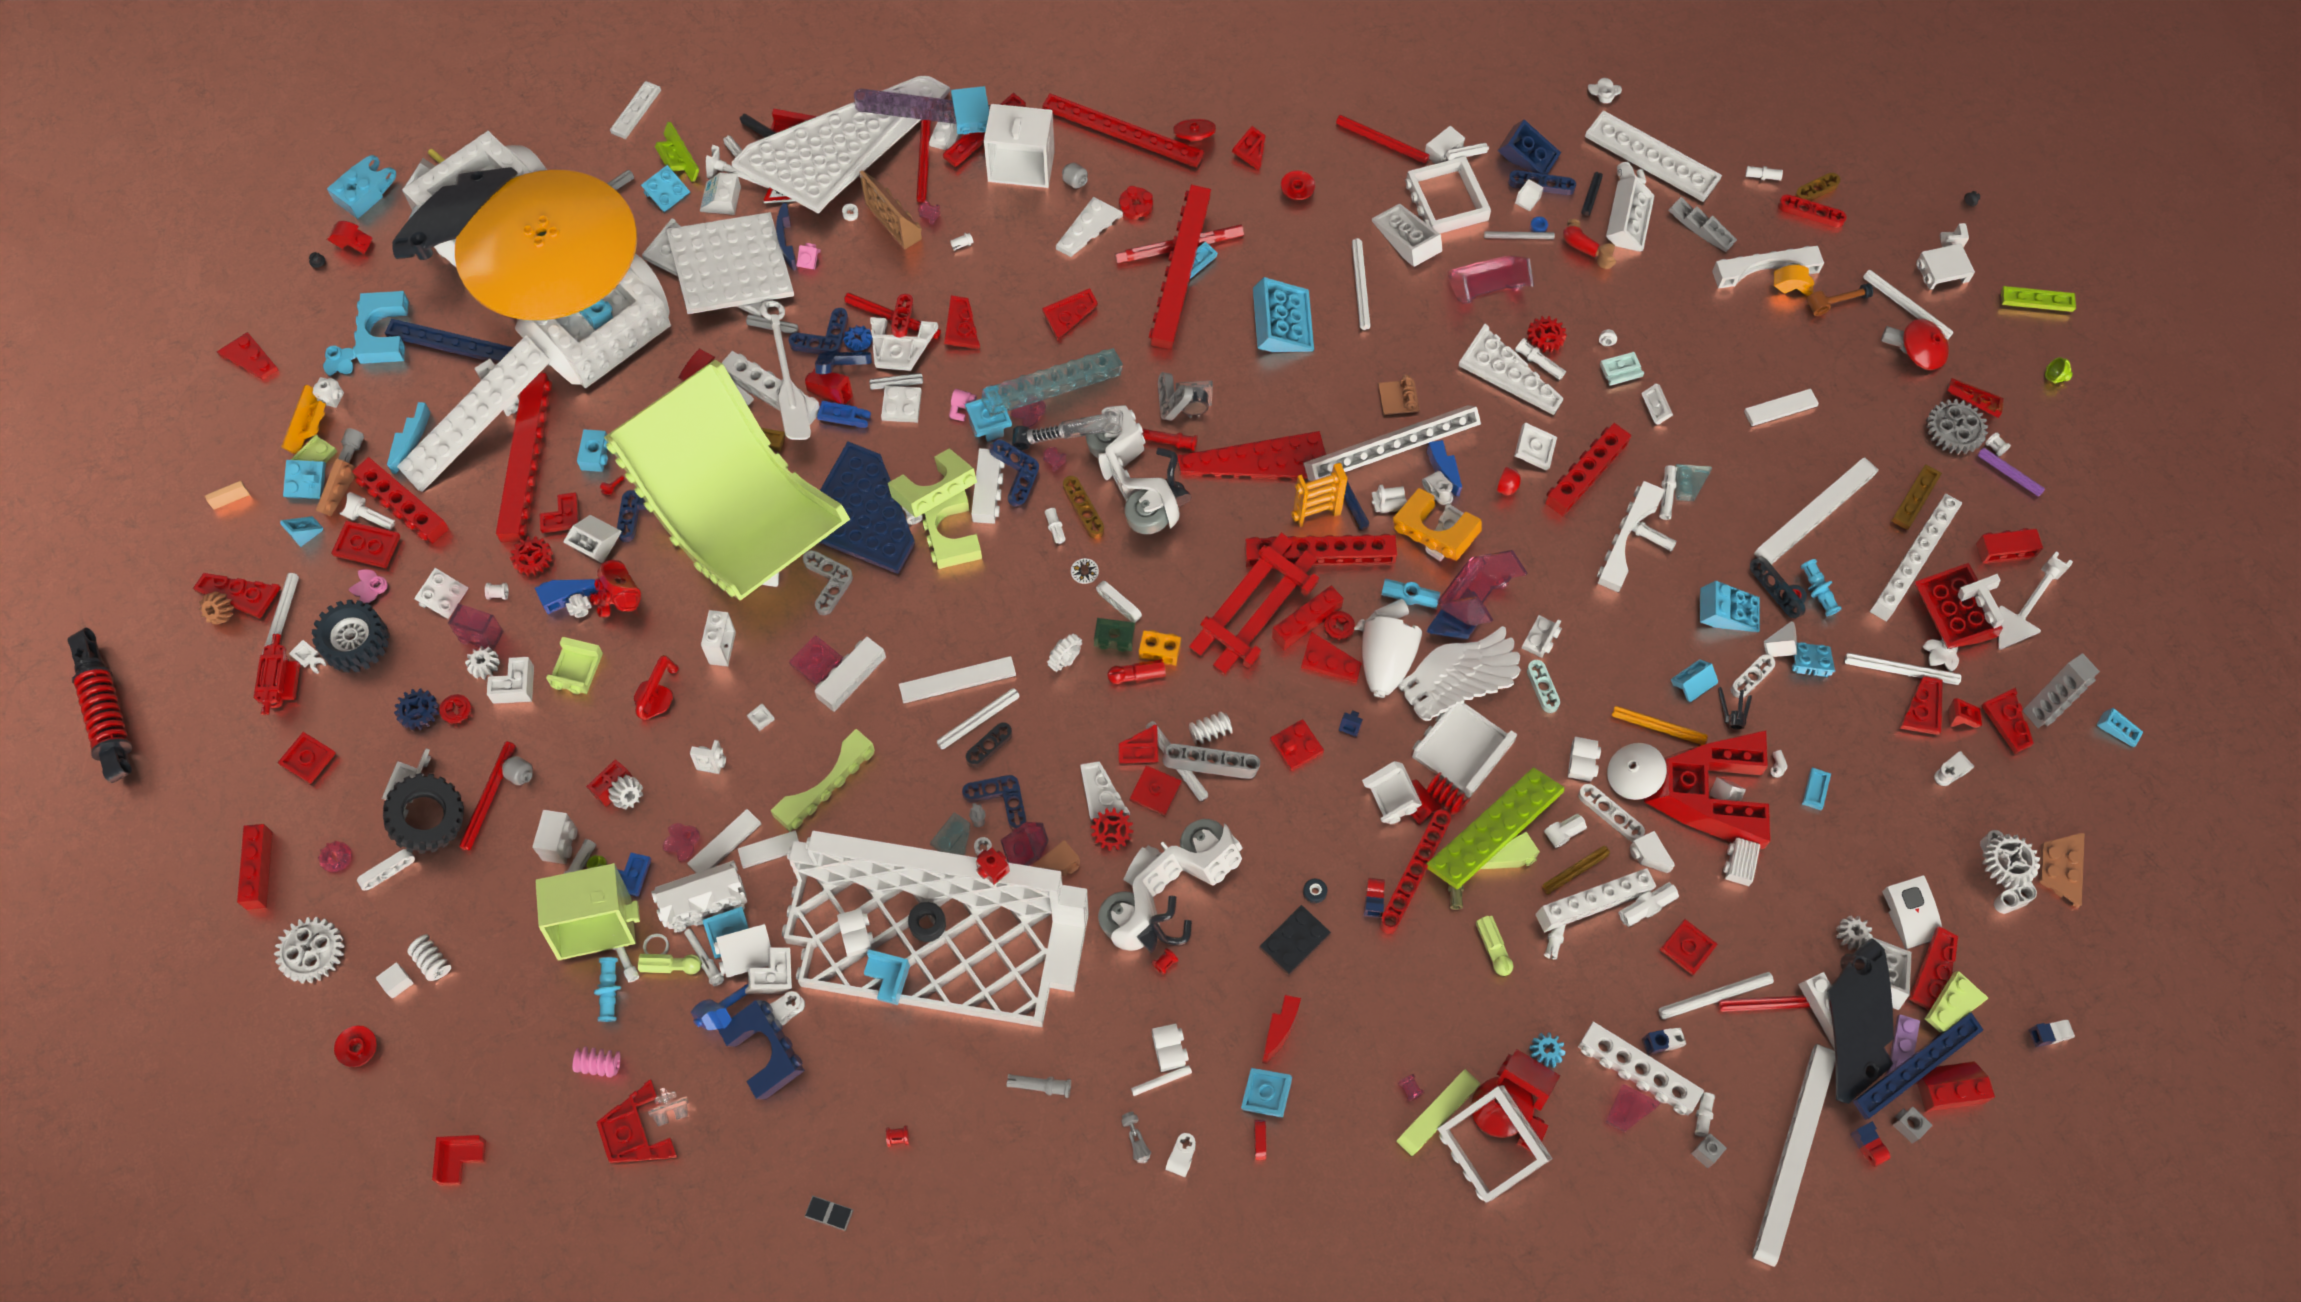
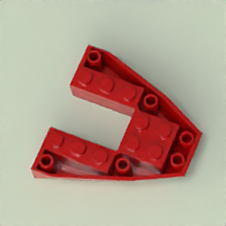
M1766 730L1704 744L1664 758L1667 766L1665 781L1657 792L1644 798L1646 804L1685 825L1731 843L1736 838L1760 844V849H1765L1770 842L1769 804L1709 799L1708 771L1762 775L1768 767Z

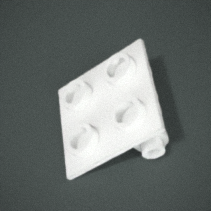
M434 568L414 599L419 602L421 607L425 608L427 606L449 619L468 590V587Z

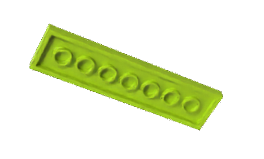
M1533 767L1427 863V869L1458 890L1564 792V786Z

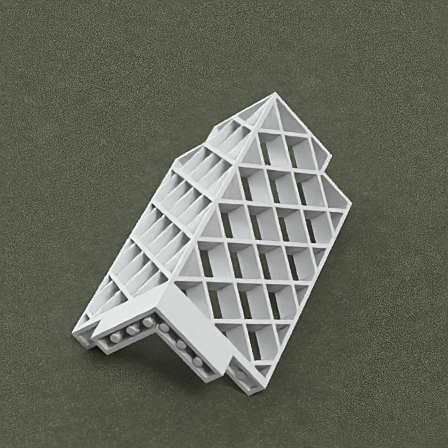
M812 831V835L807 838L806 843L794 841L793 846L789 847L787 859L790 861L798 882L797 886H794L792 889L791 897L793 902L787 909V917L789 918L787 925L784 924L782 936L786 944L806 947L802 949L801 953L802 966L798 967L796 979L801 987L877 999L879 991L876 989L881 987L883 980L875 978L861 988L850 986L841 971L866 956L867 952L850 957L846 956L835 963L822 943L841 932L839 922L837 921L816 935L804 917L805 914L829 899L839 914L845 913L834 896L853 883L864 886L872 897L871 900L857 909L861 908L863 914H868L878 907L891 925L889 929L873 938L872 950L898 935L911 954L905 958L908 959L910 967L917 963L930 982L929 985L912 996L901 994L900 1004L1043 1027L1050 988L1074 992L1089 916L1088 893L1085 888L1063 885L1061 871L1008 863L1010 872L993 885L987 878L983 879L977 873V857ZM807 876L815 878L823 891L800 905ZM904 890L913 894L918 903L932 902L939 907L953 898L963 904L970 916L948 931L944 930V933L938 939L929 942L915 952L902 931L909 927L908 916L896 923L883 903ZM1003 906L1012 912L1019 924L995 940L982 922V919ZM1052 914L1053 923L1048 948H1045L1031 927ZM927 915V916L929 917V919L931 920V922L933 923V925H934V924H935V919H934V917L931 916V915ZM797 918L801 920L812 938L793 935ZM977 924L990 944L965 960L951 939ZM1023 932H1026L1039 950V953L1015 968L1001 947ZM947 943L960 964L935 980L921 959ZM819 947L831 967L813 979H807L814 949ZM996 951L1010 972L985 989L971 967ZM1045 960L1038 997H1035L1021 975ZM966 971L980 993L962 1005L950 1003L941 987ZM837 975L843 984L826 981ZM1016 980L1030 1001L1013 1013L1003 1012L998 1008L991 996ZM936 991L942 1001L926 999V997ZM986 1000L992 1010L975 1006ZM1036 1008L1034 1017L1026 1015Z

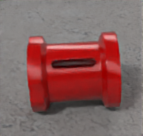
M1165 948L1164 953L1151 963L1160 974L1164 975L1166 970L1179 960L1170 949Z
M907 1125L898 1129L886 1128L887 1147L900 1143L909 1145Z

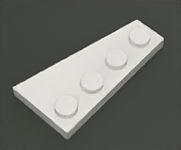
M1093 197L1057 243L1056 250L1072 257L1086 246L1090 239L1096 238L1104 228L1110 227L1113 221L1120 219L1123 216V212Z

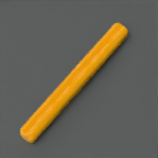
M1615 706L1612 712L1613 717L1701 745L1706 744L1708 739L1707 734L1619 706Z

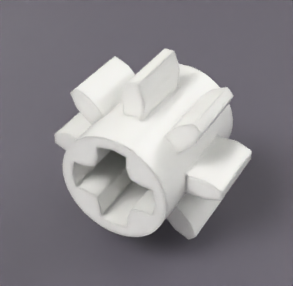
M575 594L569 598V603L566 604L570 616L574 615L577 618H581L588 614L591 604L587 596L583 597L581 594Z

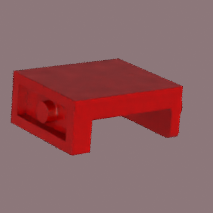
M1516 1049L1513 1055L1508 1054L1497 1072V1075L1500 1076L1497 1084L1500 1085L1504 1078L1511 1080L1538 1097L1533 1107L1541 1111L1561 1075Z

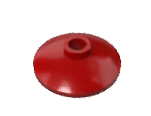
M1291 171L1282 178L1281 190L1291 199L1303 200L1313 194L1315 181L1307 172Z
M356 1025L345 1029L339 1034L334 1044L336 1059L348 1067H358L367 1063L376 1051V1036L365 1026ZM361 1045L360 1050L355 1051L356 1046Z

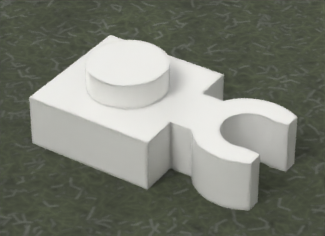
M304 640L289 653L303 667L310 664L312 671L317 674L319 671L315 668L316 664L327 665L322 658H316L319 653Z

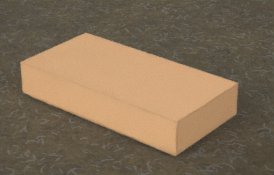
M242 481L209 493L205 495V498L213 509H217L250 494Z

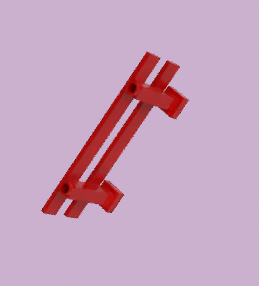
M1282 532L1271 546L1267 547L1264 545L1260 549L1258 554L1261 558L1212 618L1206 616L1200 624L1203 627L1202 631L1189 645L1190 649L1201 656L1215 638L1224 644L1227 648L1213 664L1223 674L1228 672L1239 657L1244 660L1243 665L1250 669L1261 655V649L1256 645L1252 649L1248 645L1297 585L1302 588L1301 594L1307 597L1318 584L1319 577L1313 573L1310 577L1306 574L1317 561V558L1305 550L1295 564L1291 563L1282 555L1293 543V540ZM1274 567L1285 576L1235 636L1224 627Z

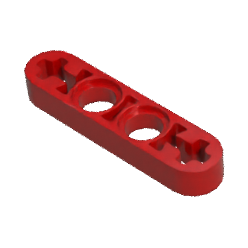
M1788 194L1783 195L1778 203L1779 209L1783 212L1836 228L1843 226L1847 219L1844 211ZM1800 206L1807 207L1808 211H1802ZM1822 211L1825 216H1819L1816 212Z

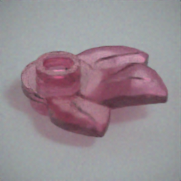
M1031 395L1020 396L1018 398L1020 404L1012 409L1011 416L1022 419V425L1029 428L1037 423L1039 416L1044 414L1046 404L1042 399H1034Z
M675 823L668 827L670 836L665 839L663 850L677 852L679 862H683L692 855L694 844L699 841L700 834L694 826H684L681 823ZM691 832L690 838L687 839L688 833Z

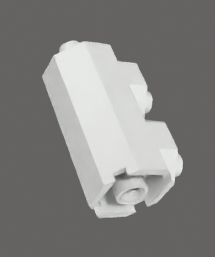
M734 860L655 887V890L651 891L654 902L657 903L659 908L657 909V914L663 926L674 929V932H682L686 927L702 925V920L708 915L716 916L739 907H743L744 910L747 896L741 877L737 874L738 869Z

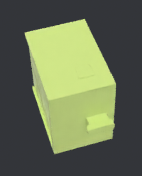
M615 863L536 879L538 925L558 960L636 944L634 922H640L638 901H632Z

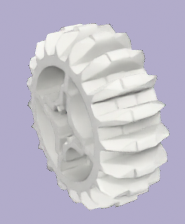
M2010 834L2005 836L1999 835L1996 839H1992L1985 847V852L1982 855L1985 860H1983L1982 864L1988 866L1985 872H1991L1990 878L1996 877L1997 884L2004 882V887H2008L2010 884L2012 888L2023 887L2037 876V870L2040 868L2037 862L2040 861V858L2035 856L2037 850L2031 849L2032 843L2028 845L2025 843L2026 838L2019 840L2018 834L2013 837ZM2002 848H2009L2013 851H2009L2007 849L2003 850ZM2009 871L2020 872L2021 874H2014Z

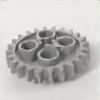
M1949 399L1946 403L1940 402L1939 405H1935L1933 410H1931L1926 420L1928 422L1926 428L1930 429L1928 434L1933 435L1931 441L1937 440L1936 446L1942 444V450L1949 448L1950 453L1953 450H1956L1957 454H1960L1961 451L1965 454L1969 450L1973 452L1976 448L1980 447L1988 434L1986 431L1988 425L1984 424L1987 420L1981 419L1983 413L1977 414L1978 408L1972 409L1971 403L1966 406L1964 400L1960 404H1958L1957 399L1953 403Z

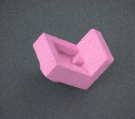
M806 243L805 246L800 245L797 267L815 270L817 255L821 249L816 248L815 244Z

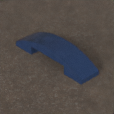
M783 203L777 216L776 233L784 260L794 271L797 270L795 254L792 245L786 246L784 228L791 227L787 203Z

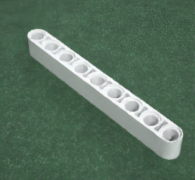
M1865 457L1862 458L1755 551L1754 555L1757 558H1766L1772 565L1865 485L1879 469Z

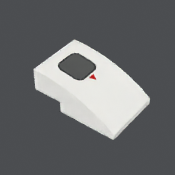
M1923 875L1886 887L1882 892L1891 909L1888 913L1905 949L1931 942L1936 928L1942 927L1925 876Z

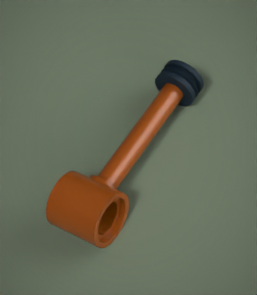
M1870 283L1861 285L1858 290L1831 297L1825 296L1823 291H1817L1808 296L1807 302L1814 315L1820 316L1830 310V304L1859 296L1864 299L1872 297L1873 287Z

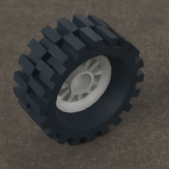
M347 600V604H343L342 601L336 602L337 607L335 608L332 605L328 606L329 612L326 614L321 612L319 614L321 621L315 620L314 626L317 629H312V635L315 637L312 641L320 655L336 670L340 671L342 669L350 673V668L354 672H359L362 666L365 670L370 668L368 663L372 661L376 664L379 661L377 656H383L385 654L383 647L388 648L389 644L386 638H389L388 628L377 612L369 604H364L357 600L356 604L353 600Z

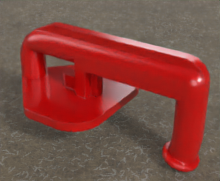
M666 655L660 656L649 680L642 682L634 695L636 715L643 721L666 712L673 699L672 691L667 687L659 685L666 668L671 674L676 673L679 669L678 665Z

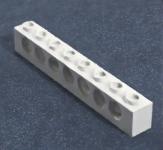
M1948 494L1943 496L1870 610L1872 614L1887 622L1962 505V502Z

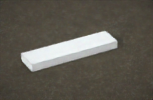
M645 81L611 127V134L626 139L660 93V86Z
M1808 389L1745 408L1744 413L1751 426H1755L1817 407L1819 402L1812 390Z
M746 809L687 863L688 866L695 873L715 867L761 825V822Z

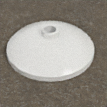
M1633 743L1619 749L1612 756L1607 769L1608 781L1613 790L1620 796L1633 800L1647 798L1657 792L1664 783L1667 774V766L1662 754L1655 747L1645 743ZM1636 764L1635 768H1630L1631 765Z

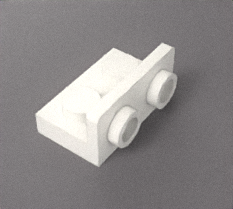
M1539 615L1524 641L1522 649L1543 658L1545 652L1549 654L1554 645L1551 642L1553 637L1557 638L1562 630L1559 627L1561 620L1558 619L1554 623Z
M714 740L711 750L704 746H692L690 755L696 770L719 774L721 767L724 768L726 756H724L723 748H721L718 740Z

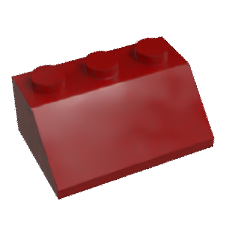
M1975 1061L1935 1067L1917 1081L1926 1112L1983 1104L1995 1098L1989 1076Z

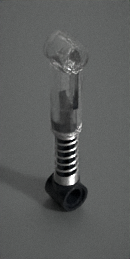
M1111 408L1107 409L1105 414L1062 421L1058 426L1045 427V429L1041 427L1040 430L1038 428L1035 430L1026 426H1017L1013 428L1012 446L1020 451H1026L1030 448V445L1039 441H1047L1048 439H1061V437L1071 439L1103 432L1118 434L1123 430V411Z

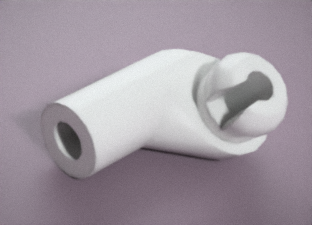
M1782 750L1772 753L1776 763L1771 767L1770 773L1775 778L1781 777L1788 767Z

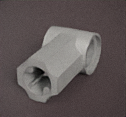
M1886 326L1881 341L1899 346L1903 352L1907 353L1903 340L1904 331Z

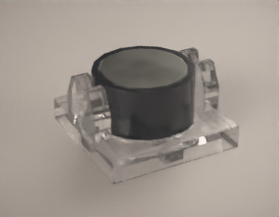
M1213 381L1176 383V390L1181 385L1193 388L1192 399L1182 410L1190 418H1192V415L1200 417L1212 405Z

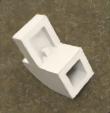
M1149 845L1146 848L1142 847L1130 864L1123 880L1133 886L1135 877L1162 853Z

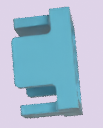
M1000 393L965 404L969 423L975 437L985 435L987 442L1004 437V429L1012 426Z

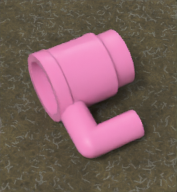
M955 389L952 395L949 417L964 422L966 415L957 413L958 407L966 409L965 404L976 401L977 395Z

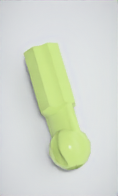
M1493 916L1482 917L1475 924L1491 957L1494 970L1501 976H1507L1513 971V961L1508 956Z
M669 954L639 955L638 971L671 973L673 970H683L686 974L692 975L701 969L700 958L693 954L687 955L684 958H673Z

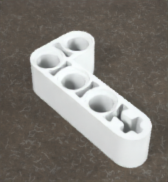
M1992 830L1980 841L1983 852H1985V847L1992 839H1996L1999 835L2004 836L2003 833L1998 830ZM2002 848L2003 850L2007 849L2009 851H2013L2009 848ZM2009 871L2014 874H2021L2020 872ZM2032 882L2027 883L2023 887L2018 886L2016 888H2012L2010 884L2008 887H2004L2006 891L1994 900V907L2000 913H2009L2030 903L2035 899L2037 891ZM2021 892H2023L2027 898L2023 897ZM2003 899H2006L2009 902V905L2006 904Z

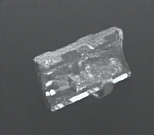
M666 1088L661 1089L662 1096L654 1099L656 1104L664 1102V1104L651 1108L648 1111L649 1116H653L657 1126L669 1123L666 1111L674 1109L676 1119L688 1116L687 1104L689 1101L687 1096L670 1102V1099L677 1097L676 1092L667 1093Z

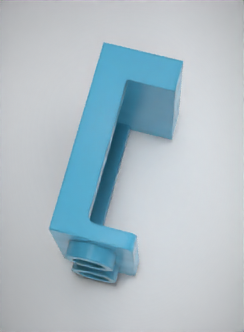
M985 86L951 90V102L954 108L957 134L986 132L989 106Z

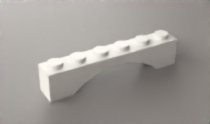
M1805 246L1779 252L1772 251L1766 254H1754L1746 257L1739 256L1727 260L1721 259L1716 261L1712 272L1719 289L1736 286L1741 279L1755 271L1780 269L1788 265H1802L1809 268V274H1816L1820 272L1824 261L1818 246Z
M1645 481L1641 487L1637 486L1633 495L1636 497L1635 502H1630L1626 510L1629 515L1627 519H1622L1619 526L1622 529L1620 535L1615 534L1612 544L1615 546L1612 551L1608 550L1604 559L1607 563L1605 567H1600L1597 577L1600 578L1598 584L1616 592L1620 591L1629 571L1625 558L1627 537L1638 522L1656 511L1665 489Z

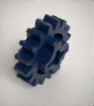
M422 688L418 692L411 689V694L404 692L405 697L398 698L400 704H395L397 710L394 714L397 717V721L400 724L402 723L404 728L409 726L413 731L416 726L419 730H422V725L424 724L429 727L428 722L430 720L435 721L433 715L439 714L436 710L439 707V704L436 702L437 699L428 690L424 692Z

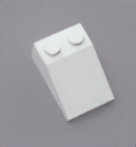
M1872 937L1885 949L1891 984L1892 1006L1894 1009L1899 1010L1910 995L1912 952Z

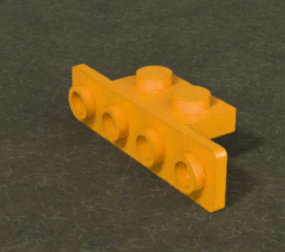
M304 385L281 445L283 449L295 455L302 449L305 439L318 433L319 422L325 414L324 408L326 404L317 401L313 394V387L309 385Z

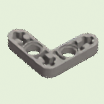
M1165 372L1160 373L1158 378L1161 418L1172 421L1191 401L1193 396V388L1191 386L1181 385L1174 392L1173 375Z
M810 550L803 556L805 566L830 579L815 602L817 612L820 615H828L833 611L853 580L852 571L847 566ZM815 557L816 562H815V561H811V562L809 563V560H808V559H813V558ZM827 564L833 566V569L829 572L823 570V567ZM847 573V576H848V577H843V578L841 579L840 574H841V575H845V574ZM832 587L839 588V592L835 595L830 594L829 590ZM827 602L828 607H823L821 609L820 605H824Z

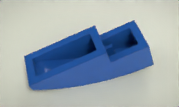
M1443 440L1429 442L1427 454L1434 471H1441L1453 485L1451 492L1455 496H1460L1462 484L1455 456H1447Z

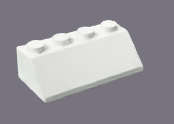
M1636 175L1618 181L1606 237L1617 247L1641 252L1644 249L1654 194Z

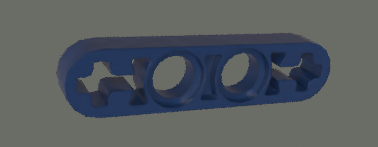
M1520 170L1512 171L1508 179L1511 187L1519 189L1524 186L1528 179H1535L1538 181V185L1544 187L1542 192L1571 195L1576 188L1575 180L1569 177ZM1551 181L1555 186L1550 187L1546 183Z

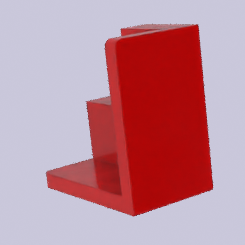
M480 1135L436 1137L432 1180L439 1185L461 1184L463 1162H484L486 1140Z

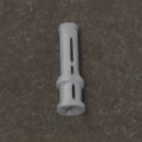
M1008 1074L1007 1077L1009 1079L1007 1080V1087L1043 1091L1050 1096L1052 1094L1065 1095V1098L1070 1096L1071 1079L1065 1081L1054 1079L1051 1076L1047 1079L1011 1074Z

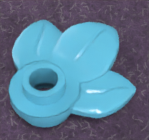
M337 346L328 347L325 351L326 361L323 364V369L328 376H332L337 371L342 374H350L353 371L351 360L356 358L353 355V349H341Z

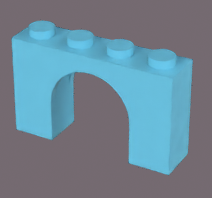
M404 291L360 293V301H357V331L354 332L356 344L353 346V355L357 357L360 364L404 361L405 345L400 336L375 337L370 335L373 325L379 320L386 317L408 316L409 300Z

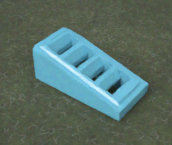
M2114 708L2103 712L2097 723V726L2132 747L2137 745L2143 734L2142 730Z

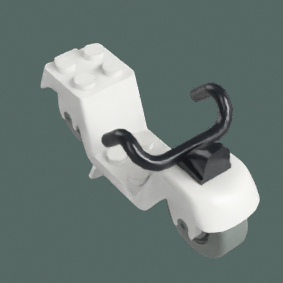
M1126 405L1104 408L1101 411L1103 417L1096 419L1088 427L1086 441L1090 452L1098 458L1103 477L1108 480L1113 476L1126 500L1124 511L1128 525L1134 531L1141 534L1156 533L1162 530L1168 522L1171 529L1179 520V507L1188 503L1192 498L1189 491L1185 490L1184 485L1175 481L1174 474L1178 462L1177 454L1171 450L1157 448V455L1170 458L1167 479L1130 478L1128 471H1124L1123 467L1144 451L1143 444L1146 442L1142 435L1143 430L1140 424L1135 422L1136 418L1132 409L1128 410Z
M1212 819L1196 820L1183 831L1180 838V847L1171 846L1168 848L1162 841L1160 844L1164 852L1135 877L1133 882L1134 893L1127 891L1117 892L1110 895L1102 903L1098 913L1099 924L1105 934L1111 938L1114 945L1128 951L1145 947L1152 953L1157 946V937L1161 942L1175 946L1184 945L1189 941L1192 928L1191 920H1184L1183 935L1179 938L1166 935L1160 927L1159 922L1169 921L1174 916L1177 897L1173 895L1168 897L1167 912L1163 914H1157L1153 897L1162 892L1165 886L1171 880H1175L1182 871L1211 885H1215L1221 882L1232 869L1239 866L1242 860L1240 851L1243 848L1225 823L1223 828L1220 823Z

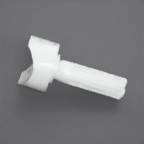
M353 492L347 494L346 507L339 514L351 520H356L361 516L388 530H392L395 526V520L366 507L365 498Z

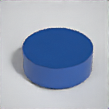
M1535 217L1532 219L1530 224L1532 232L1547 231L1548 221L1545 218Z

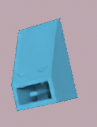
M1714 581L1700 588V622L1714 628L1759 632L1760 597L1719 581Z

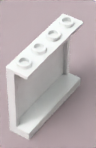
M1456 703L1454 707L1448 708V711L1445 713H1440L1435 720L1437 723L1433 727L1430 725L1425 731L1424 739L1422 741L1418 740L1412 748L1414 750L1412 758L1436 775L1441 772V779L1447 777L1446 782L1448 784L1453 782L1455 789L1457 787L1460 788L1459 792L1465 793V796L1470 798L1515 742L1517 734L1512 730L1507 734L1465 703Z

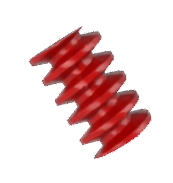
M1439 772L1429 783L1426 792L1428 794L1433 793L1432 798H1439L1438 803L1440 805L1445 803L1444 808L1446 810L1451 808L1450 814L1455 815L1469 803L1471 798L1464 800L1465 793L1458 795L1460 788L1457 787L1452 790L1454 783L1446 784L1448 778L1440 779L1442 773Z

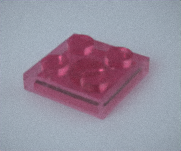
M815 635L789 663L817 686L829 676L833 668H837L842 663L844 657Z

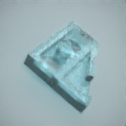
M1676 464V500L1695 501L1712 467Z
M954 812L931 840L930 845L940 852L965 856L971 827L970 823Z

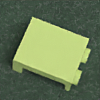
M562 637L560 641L561 653L552 675H547L546 679L554 689L561 690L563 688L568 689L574 694H587L603 652L599 645Z

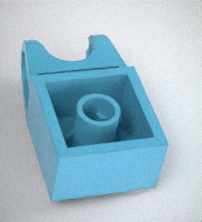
M375 155L364 158L327 188L333 201L357 219L383 198L382 194L396 178V171L391 167L377 171L380 161ZM374 160V163L369 167L370 162Z

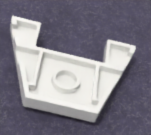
M871 317L873 354L876 368L911 371L939 327L937 322L921 321L918 337L904 336L898 338L893 335H885L888 323L886 318Z

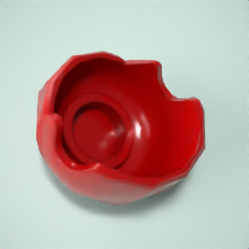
M1505 467L1497 491L1506 496L1514 494L1521 484L1519 472L1513 468Z

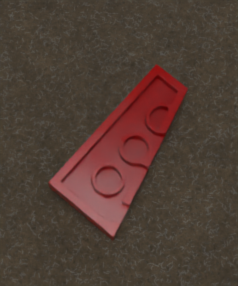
M203 573L193 589L203 595L212 592L226 594L227 599H232L230 605L234 606L235 609L261 619L281 587L279 584L272 583L270 585L260 581L251 582L241 578L231 579L227 576Z
M1942 927L1936 928L1909 997L1910 1001L1929 1011L1931 1010L1953 974V963L1956 961L1958 943L1957 935Z

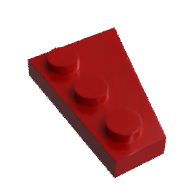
M1089 288L1042 308V312L1058 341L1097 307L1098 302Z
M951 295L944 344L980 350L969 298Z
M1311 631L1301 668L1357 683L1362 663Z

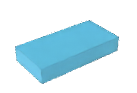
M1813 767L1810 769L1802 805L1818 810L1823 809L1831 773Z

